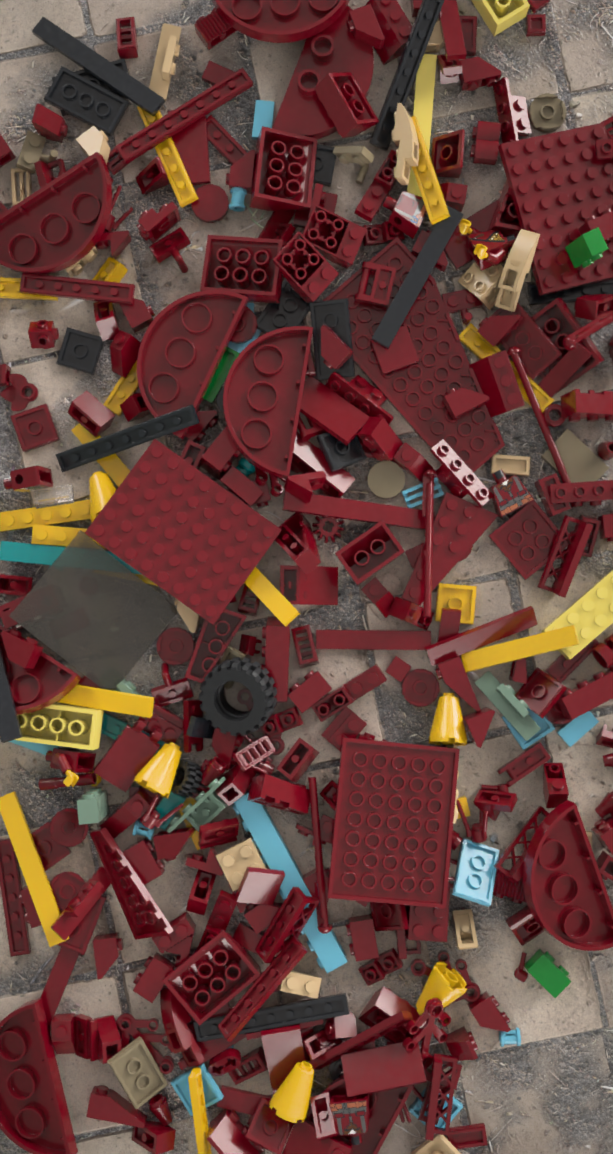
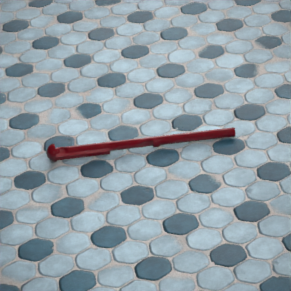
M613 313L603 319L598 317L566 336L563 340L564 348L574 350L575 344L612 323Z
M512 346L507 350L508 357L511 356L562 482L571 483L524 366L519 359L518 352L521 350L516 346Z
M431 468L423 473L422 517H426V550H423L425 555L423 617L425 618L431 617L434 478L438 477L437 472Z
M308 777L313 829L312 843L315 847L317 875L314 887L315 897L320 901L316 907L317 928L322 934H327L332 930V925L328 923L316 777Z

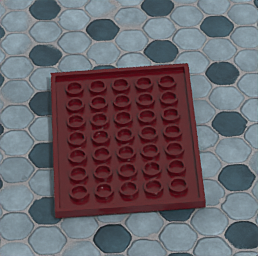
M604 123L502 143L498 146L520 227L523 230L540 234L531 264L540 296L613 278V239L606 242L609 249L602 253L603 257L594 261L593 264L586 268L582 266L574 268L565 249L566 246L581 236L578 228L585 224V219L593 215L597 218L600 216V213L610 208L613 211V159H596V140L608 139Z
M154 439L86 530L85 534L214 625L282 530L158 440Z
M342 737L328 898L446 908L460 749Z

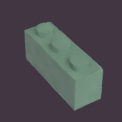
M101 787L91 788L90 791H87L86 794H83L77 800L79 825L99 823L109 814L107 790H102Z

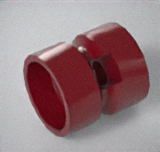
M613 634L607 637L604 643H599L591 649L596 661L605 669L613 665Z

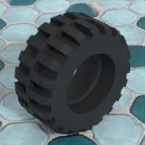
M240 657L233 658L232 660L227 659L211 670L204 678L205 681L201 683L200 690L202 692L199 693V700L202 701V704H200L201 711H205L204 717L207 721L211 720L213 723L211 726L215 729L219 727L221 729L220 732L224 734L231 732V736H238L239 733L244 736L250 732L257 731L272 715L277 704V698L275 697L277 688L272 686L275 681L273 677H268L269 671L266 668L262 670L260 668L261 664L258 662L251 663V659L244 658L241 661ZM226 682H239L249 689L253 697V708L250 711H239L228 704L224 696V684Z

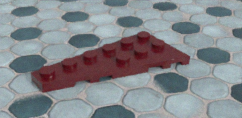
M446 492L433 521L432 591L499 516L498 514ZM426 540L401 597L418 606L424 601L425 555L423 550H426Z
M104 827L91 832L90 836L135 940L172 933L174 931L107 828Z

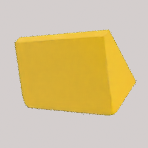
M108 257L92 280L120 283L128 270L119 261Z

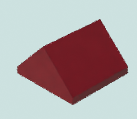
M464 129L433 138L431 161L437 177H460L463 166Z
M488 707L463 716L464 726L471 742L480 748L495 713L494 710Z
M528 905L505 920L522 946L544 932L532 916Z

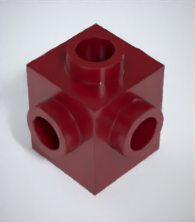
M39 320L37 322H30L28 335L31 348L49 349L55 347L56 340H59L58 328H55L54 321Z

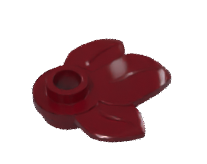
M9 374L11 386L5 388L0 395L5 400L12 402V411H22L29 402L37 399L38 389L34 384L28 383L25 376ZM28 390H32V394L30 396L26 395V392Z

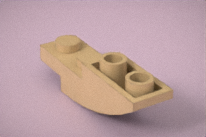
M398 103L397 111L394 113L395 126L394 130H392V140L398 147L396 150L397 164L394 167V177L401 185H409L411 166H418L419 143L411 116L402 103Z
M523 229L520 230L498 284L500 290L495 307L515 312L525 275L530 271L540 234Z

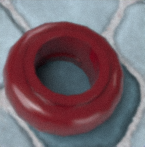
M550 404L545 408L543 415L548 426L558 427L564 423L565 419H562L561 405ZM551 410L559 413L558 420L553 421L550 419L549 413Z

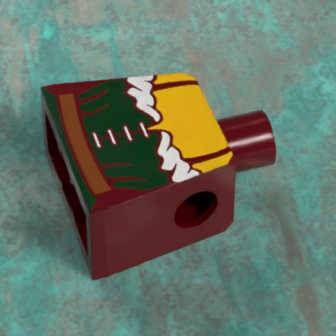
M41 466L11 471V477L4 478L3 480L6 490L13 489V491L18 492L54 488L51 469Z

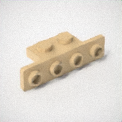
M166 23L162 26L149 89L163 97L165 101L168 95L171 76L175 75L176 72L175 58L179 57L180 45L178 44L181 35V27Z

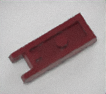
M199 699L183 700L185 753L191 752L193 744H195L197 752L203 750V738L186 735L191 716L203 717V711L200 708L202 701Z
M537 742L499 768L497 772L498 774H502L505 771L508 773L511 780L506 785L510 787L550 760L551 757L541 742Z

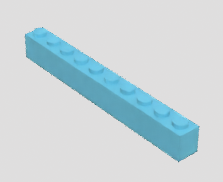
M247 791L232 806L237 815L240 814L243 818L242 825L246 832L250 831L256 848H259L262 853L261 858L265 866H269L273 870L284 871L285 877L279 890L282 899L285 901L293 887H299L305 896L312 897L303 881L300 869L265 805L247 801L249 791ZM315 908L301 933L302 935L306 934L309 939L307 944L310 950L316 952L318 956L316 960L321 969L324 968L329 973L347 963V955L333 930L327 934L319 932L317 928V910Z

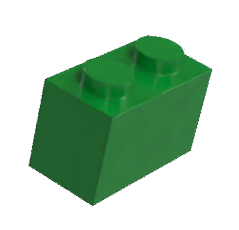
M599 227L582 234L565 247L574 268L590 266L594 261L602 258V253L609 249Z
M539 949L525 963L524 967L556 998L571 983L567 976L569 972L562 965L558 967L554 963L555 958L548 951L544 953Z

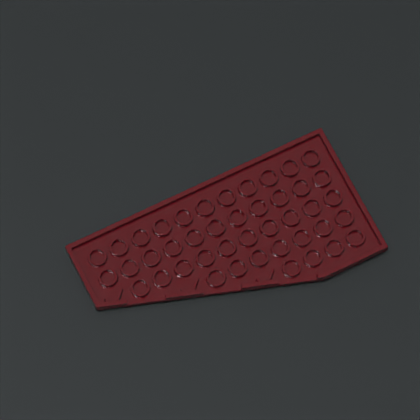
M396 237L368 261L396 268L388 307L366 302L361 303L354 300L355 294L358 293L362 268L323 301L348 298L354 351L353 357L356 365L377 389L387 397V400L430 449L444 439L474 473L503 448L505 444L485 404L453 420L443 402V398L446 396L445 393L452 388H456V390L465 388L481 394L483 392L473 368L469 367L470 363L460 342L459 335L442 300L437 283L431 274L401 325H406L419 362L383 375L370 341L416 260V257ZM370 271L365 292L366 295L370 296L376 274L374 271Z

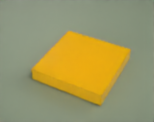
M439 583L437 587L435 621L440 622L442 608L461 610L460 623L473 625L477 586Z

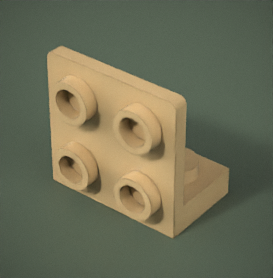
M474 262L458 282L490 310L495 305L500 290L498 284L504 267L498 264L481 271L476 262Z

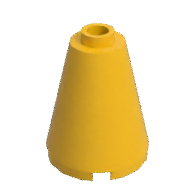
M103 471L94 472L89 478L91 522L95 520L116 491L108 474L103 473Z
M443 693V696L439 697L429 735V744L439 746L441 744L467 745L460 702L454 693Z
M173 742L165 743L135 776L134 781L153 793H160L161 797L168 799L182 754L179 750L180 746Z
M439 961L434 965L416 1003L417 1012L420 1016L424 1012L425 1004L428 1000L439 998L445 1008L467 991V988H465L467 984L463 977L454 968L452 970L446 968L448 964Z
M306 1061L296 1063L269 1102L270 1108L274 1107L277 1110L276 1115L286 1121L297 1123V1120H301L302 1123L307 1117L314 1077V1069L310 1063Z

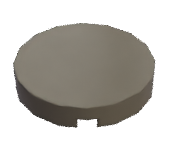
M541 94L533 100L529 107V121L533 128L540 132H554L563 124L567 110L565 103L555 94Z
M380 461L369 470L367 483L370 491L376 497L389 499L397 496L402 491L405 484V474L402 468L395 462Z

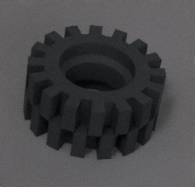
M180 760L171 792L187 798L193 796V793L197 792L196 787L199 788L200 786L198 784L199 781L201 782L202 780L200 778L202 775L201 767L196 763Z

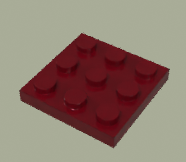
M533 500L488 535V537L519 575L526 580L547 563L559 530L535 500ZM567 539L561 542V551L569 545Z

